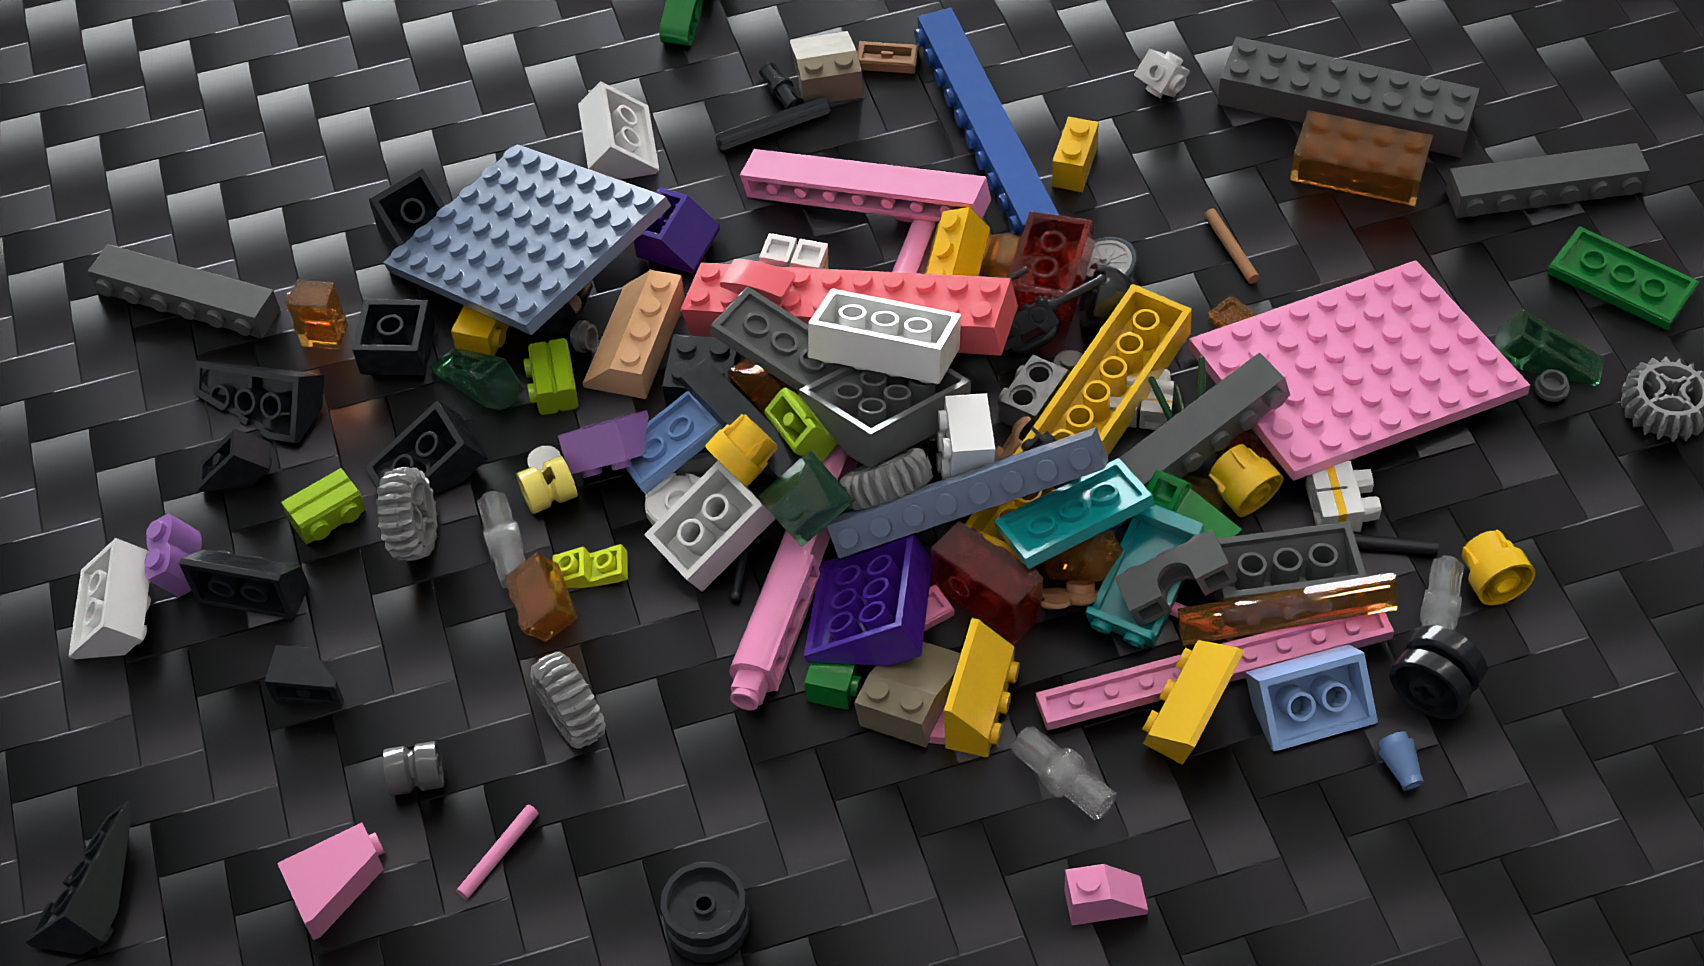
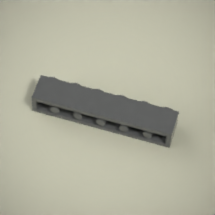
M1634 143L1451 168L1446 192L1456 218L1474 217L1483 214L1643 193L1650 170L1638 144Z
M110 244L106 245L88 270L94 288L101 295L124 299L131 304L149 306L160 312L166 311L181 315L188 320L195 319L209 323L216 328H227L245 336L251 335L263 338L281 311L272 289Z
M1259 352L1119 459L1146 489L1155 469L1181 479L1187 473L1197 470L1215 452L1225 449L1231 440L1244 430L1253 428L1258 420L1269 411L1282 406L1286 399L1291 396L1286 379Z

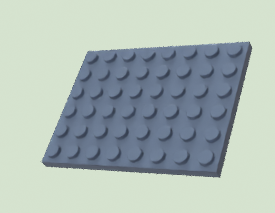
M517 144L506 150L504 156L493 166L486 168L474 183L463 188L459 196L449 205L442 207L432 220L426 225L419 227L406 243L395 248L391 256L383 263L389 272L532 335L666 212L671 205L664 195Z

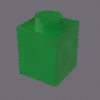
M811 662L804 682L806 700L849 710L852 697L857 698L862 686V676L857 674V664Z

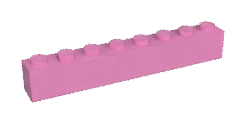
M754 149L740 174L748 198L939 222L943 211L970 207L983 219L991 202L985 176Z

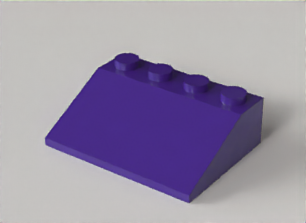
M915 533L842 558L836 557L821 562L820 576L817 580L804 651L806 661L891 666L900 662H908L921 656L933 561Z

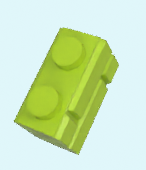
M561 338L550 340L549 343L539 342L530 344L528 347L530 358L523 360L527 378L533 377V383L527 384L531 404L537 403L539 413L542 415L557 413L558 410L563 412L577 409L579 404L567 340Z
M786 387L779 391L765 409L764 414L794 453L804 458L807 457L808 460L816 464L823 462L838 444L799 394L797 395Z
M342 468L281 502L288 521L306 545L314 540L326 538L331 530L343 523L355 521L362 512L366 511L359 490L350 481Z

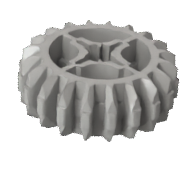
M1665 356L1659 362L1652 357L1647 364L1640 362L1636 370H1632L1628 374L1621 390V407L1625 408V418L1633 419V427L1642 426L1644 428V435L1650 432L1655 433L1657 440L1663 436H1668L1671 442L1677 439L1678 436L1687 441L1691 434L1698 436L1703 431L1704 371L1696 372L1694 363L1686 366L1682 364L1681 358L1676 362H1670L1667 356Z
M905 449L872 468L862 465L846 473L840 479L841 493L849 509H868L888 503L894 499H899L927 485L933 478L932 466L923 449Z
M402 467L385 472L384 477H381L379 482L380 486L377 489L378 499L376 500L378 506L376 515L379 519L378 527L381 529V539L385 541V548L387 551H390L393 558L398 560L413 561L430 556L431 551L435 547V540L438 537L436 533L438 513L436 512V501L433 498V489L430 488V481L428 478H425V474L419 471L417 467Z
M555 652L540 658L537 663L531 666L530 677L533 680L532 684L536 688V693L545 707L548 716L552 719L554 726L564 736L566 742L570 743L572 747L580 749L586 745H591L598 740L597 738L605 734L606 724L604 716L600 712V707L594 698L595 696L569 657L561 652Z

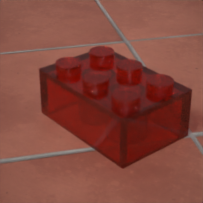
M1029 212L1009 273L1011 274L1024 267L1029 268L1027 274L1012 281L1018 305L1016 311L1022 309L1021 306L1025 303L1031 304L1035 302L1034 299L1039 296L1043 298L1047 295L1049 300L1054 297L1057 299L1083 285L1095 246L1093 220ZM1079 296L1061 305V309L1056 311L1061 320L1072 321Z
M958 521L931 548L933 586L937 585L946 598L982 621L1014 645L1042 617L1043 577L1034 567L1028 569L1023 563L1012 557L1006 548L1002 546L997 547L985 539L983 534L976 528H969Z

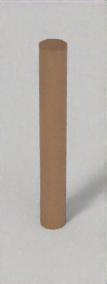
M1214 208L1207 210L1204 214L1205 218L1248 283L1253 284L1257 282L1260 278L1259 274Z

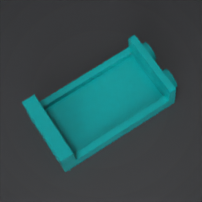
M1158 505L1133 516L1096 596L1097 600L1093 603L1092 607L1088 606L1085 611L1088 622H1091L1090 626L1103 634L1109 635L1111 631L1124 636L1123 640L1137 648H1143L1144 645L1154 648L1169 614L1142 627L1138 626L1128 610L1114 577L1124 573L1125 570L1132 566L1141 565L1155 558L1162 551L1171 550L1188 542L1197 534H1204V524ZM1185 580L1176 582L1168 591L1167 601L1171 609Z

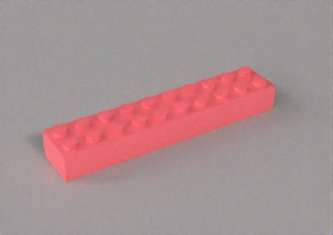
M700 264L680 309L691 336L713 337L709 334L711 324L739 296L720 287V281L731 264ZM779 267L795 273L796 276L794 284L781 305L778 306L806 324L809 323L831 289L961 314L960 349L957 353L1002 356L1018 307L1011 278Z

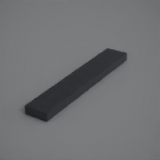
M707 359L680 375V383L723 427L727 424L730 426L739 416L746 414L778 445V449L768 459V464L764 469L810 517L838 499V491L804 457L794 453L777 429Z

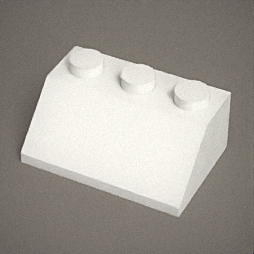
M600 81L578 104L588 169L618 180L656 174L659 171V164L648 105Z
M115 538L81 569L68 657L84 659L121 656L143 642L147 633V626L144 625L145 614L151 602V598L148 596L150 581L147 580L145 575V558L149 553L148 550Z

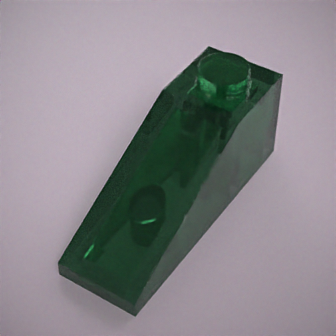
M1521 310L1498 328L1494 346L1515 367L1539 374L1553 369L1565 374L1567 380L1592 386L1600 383L1604 357L1526 310Z
M452 347L429 367L434 374L485 407L497 410L506 409L524 391L505 358Z

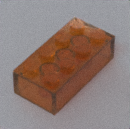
M1308 110L1294 152L1290 180L1415 206L1427 166L1433 135Z

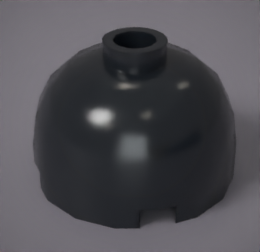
M1094 263L1090 268L1095 271L1092 276H1085L1083 285L1097 278L1100 274L1106 276L1107 282L1080 296L1079 312L1086 310V321L1080 320V324L1083 328L1100 330L1130 288L1131 283L1128 277L1118 268Z

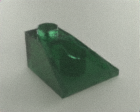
M811 450L758 495L768 510L801 547L855 501Z

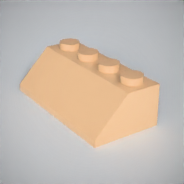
M649 270L623 286L583 381L584 388L643 399L647 398L685 300L681 275Z

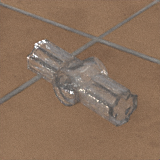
M487 492L477 501L485 528L483 530L491 560L494 559L499 581L502 588H508L512 591L524 588L525 584L531 580L524 557L523 551L525 548L517 521H513L511 508L505 493Z
M1444 555L1442 558L1433 560L1428 580V590H1425L1419 621H1422L1421 627L1437 625L1451 630L1456 628L1462 597L1459 594L1464 564L1460 563L1457 558Z
M1034 726L1026 727L1018 734L1017 739L1011 746V752L1038 773L1040 781L1050 793L1059 798L1066 796L1094 820L1101 819L1107 814L1116 801L1117 793L1088 770L1086 762L1076 751L1070 748L1062 750Z

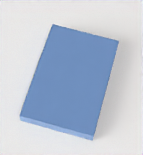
M687 391L648 422L643 455L630 459L632 465L625 468L640 489L647 494L705 448L710 439L724 427Z

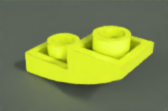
M622 544L589 553L583 546L553 555L552 584L555 588L595 587L628 580L627 550Z

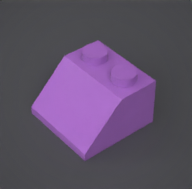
M647 410L591 424L558 435L564 460L570 473L582 472L583 478L603 473V466L611 465L612 471L631 466L630 459L643 455L649 418Z

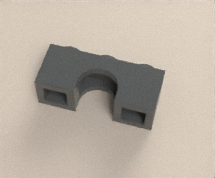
M1213 530L1204 534H1197L1188 542L1171 550L1162 551L1155 558L1141 565L1132 566L1125 570L1124 573L1114 577L1129 612L1140 627L1172 612L1167 601V594L1171 586L1180 580L1189 579L1197 582L1205 596L1238 580Z

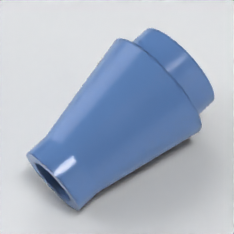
M1402 731L1391 734L1379 741L1378 744L1381 749L1379 755L1397 778L1404 791L1414 789L1424 783L1414 739L1409 738L1407 733Z

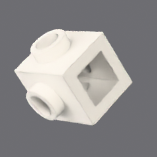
M1149 48L1134 76L1148 84L1145 89L1159 98L1163 94L1175 98L1176 94L1184 88L1186 77L1190 71L1181 65L1183 60L1175 54L1167 51L1165 55Z

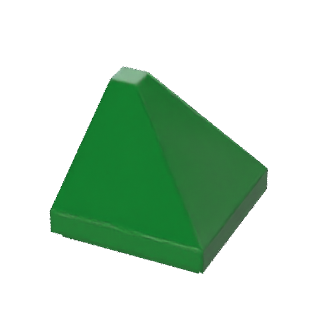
M1155 469L1147 490L1152 494L1155 505L1176 513L1190 491L1192 483Z

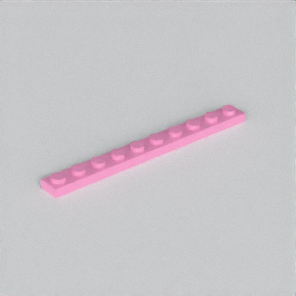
M1378 602L1223 643L1222 645L1237 647L1245 651L1229 682L1246 678L1245 672L1346 644L1360 648L1387 641L1393 638L1394 630L1381 603ZM1181 655L1037 692L1036 703L1047 731L1161 701L1159 696L1168 679L1176 681L1181 672L1180 669L1175 667Z

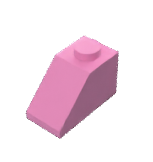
M1105 864L1065 870L1064 892L1072 925L1148 914V907L1139 875Z

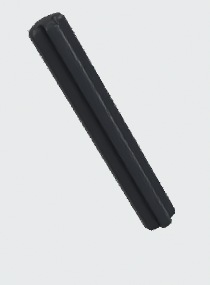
M820 97L719 132L715 135L717 146L721 151L827 115L830 113V104L826 97Z

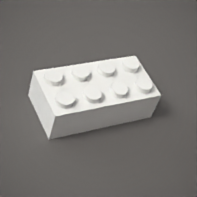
M831 289L808 323V358L821 360L824 363L847 365L858 370L886 373L892 377L901 376L915 379L922 383L940 384L960 349L961 314Z

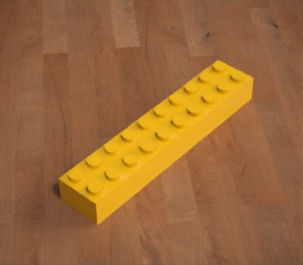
M1132 284L1036 421L1034 427L1042 435L1048 431L1056 440L1097 427L1108 457L1135 417L1136 407L1138 413L1142 400H1146L1152 387L1148 378L1153 376L1155 380L1159 379L1191 334L1192 309ZM1127 376L1138 377L1132 386H1127ZM1110 396L1124 397L1115 411L1110 410ZM1030 430L1023 442L1027 439L1033 440L1037 435ZM1021 445L1013 455L1023 452ZM1054 487L973 513L962 528L964 552L1025 581L1033 567L1028 569L997 531L994 520L1054 491Z

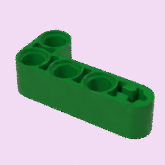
M666 0L659 29L660 42L691 46L695 37L703 0Z

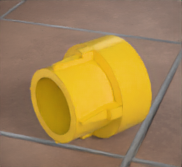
M746 414L739 416L730 426L727 424L722 430L720 429L705 445L708 451L746 487L763 472V469L768 464V459L778 449V445Z
M1244 444L1237 445L1224 453L1215 462L1208 475L1218 487L1217 491L1221 494L1223 500L1239 517L1247 516L1262 507L1275 495L1283 483V476L1267 459L1260 458Z
M1499 530L1482 533L1463 547L1461 556L1470 570L1468 576L1469 584L1479 600L1485 605H1499L1511 601L1526 591L1534 581L1535 569L1524 552L1514 547L1511 541L1506 540Z

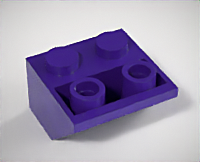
M659 187L656 193L666 196L671 207L634 240L636 257L694 274L720 231V225L688 195Z

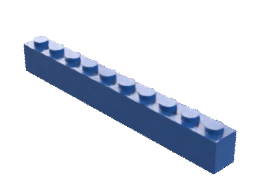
M952 8L917 16L918 29L914 30L916 43L919 47H923L927 66L933 67L937 86L943 87L947 106L953 107L957 126L959 128L963 127L966 143L969 149H974L979 169L985 170L988 187L991 192H996L998 207L1001 213L1007 214L1008 225L1012 235L1018 236L1022 246L1058 237L1059 214Z

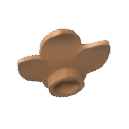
M1022 417L1015 422L1012 433L1005 441L1003 447L998 445L995 448L994 462L1013 456L1015 450L1022 443V440L1019 439L1020 432L1032 420L1030 417Z
M1070 580L1066 582V588L1031 590V594L1045 598L1044 601H1041L1042 608L1058 610L1070 605H1090L1097 600L1098 591L1095 590V582Z

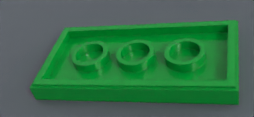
M1581 226L1578 227L1550 264L1547 274L1666 330L1670 328L1697 290L1700 282Z

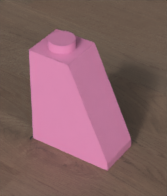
M363 823L357 824L277 863L313 940L321 937L384 870L378 857L385 853L375 832L370 835L367 834Z

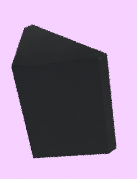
M423 168L369 199L377 229L395 248L406 243L419 227L426 225L445 206Z

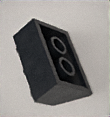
M203 549L182 557L179 562L197 603L295 620L309 588V583L302 566L290 561L281 563L266 560L259 556L246 557L235 555L225 550L217 552Z

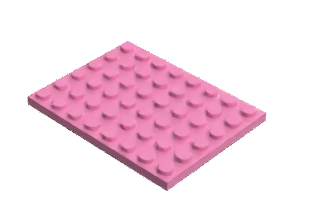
M1416 260L1189 338L1188 349L1197 360L1200 356L1205 357V369L1216 384L1259 352L1285 377L1291 396L1286 399L1282 406L1272 409L1260 418L1252 430L1293 481L1528 395L1530 384Z

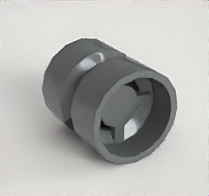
M437 741L415 744L413 750H409L406 746L383 750L385 780L390 796L412 793L416 786L422 791L444 787L443 764Z

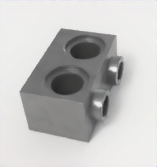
M1032 355L1025 365L1019 366L1010 387H1005L999 395L997 405L1000 406V421L1013 427L1020 418L1030 417L1032 420L1021 430L1029 433L1068 377V369Z

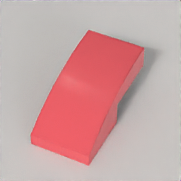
M734 259L720 281V287L740 295L748 286L770 301L781 305L795 282L796 274L763 262Z

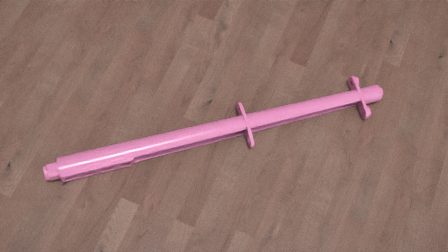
M893 216L900 221L912 224L892 272L924 274L934 233L939 222ZM839 444L835 446L820 464L813 462L812 465L838 491V499L812 517L798 503L796 504L730 666L729 673L733 679L730 700L741 709L755 710L758 705H762L767 692L778 691L816 591L817 580L820 576L819 567L831 537L827 525L835 516L839 515L844 502L840 479L846 473L853 471L858 462L854 461V458L844 452Z

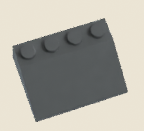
M846 365L799 389V396L846 454L868 468H872L939 432L938 411L944 410L945 396L970 395L971 380L948 368L940 384L922 383L919 380L901 376L892 377L886 373L871 370H858Z

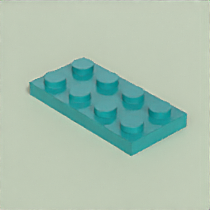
M1118 458L1108 463L1104 470L1080 477L994 521L997 531L1024 565L1030 569L1155 506L1152 494Z

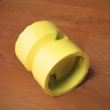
M562 456L543 462L542 469L540 470L533 466L516 473L520 489L532 514L550 508L554 500L563 503L578 497L574 480Z

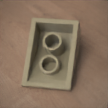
M848 31L789 40L801 97L804 103L820 97H826L829 103L863 97L862 71L856 48Z
M923 642L921 656L908 662H900L891 666H875L869 673L854 702L860 726L927 747L930 735L946 705L961 653Z

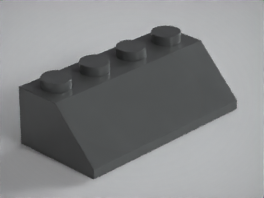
M1350 521L1218 538L1238 579L1214 591L1221 622L1363 604L1368 579Z

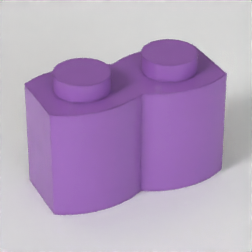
M168 513L151 522L147 529L146 543L149 553L145 558V575L150 582L180 597L190 592L191 588L179 562L182 557L201 551L202 537L198 530Z

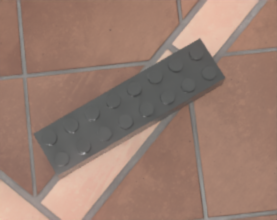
M1236 36L1220 77L1218 104L1461 158L1474 116L1480 88Z

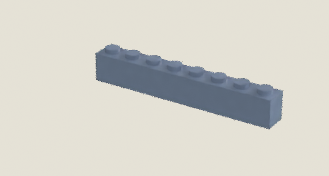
M1097 427L928 484L911 492V494L904 495L888 503L868 509L852 510L835 516L827 525V529L838 557L842 558L1104 470L1109 460Z

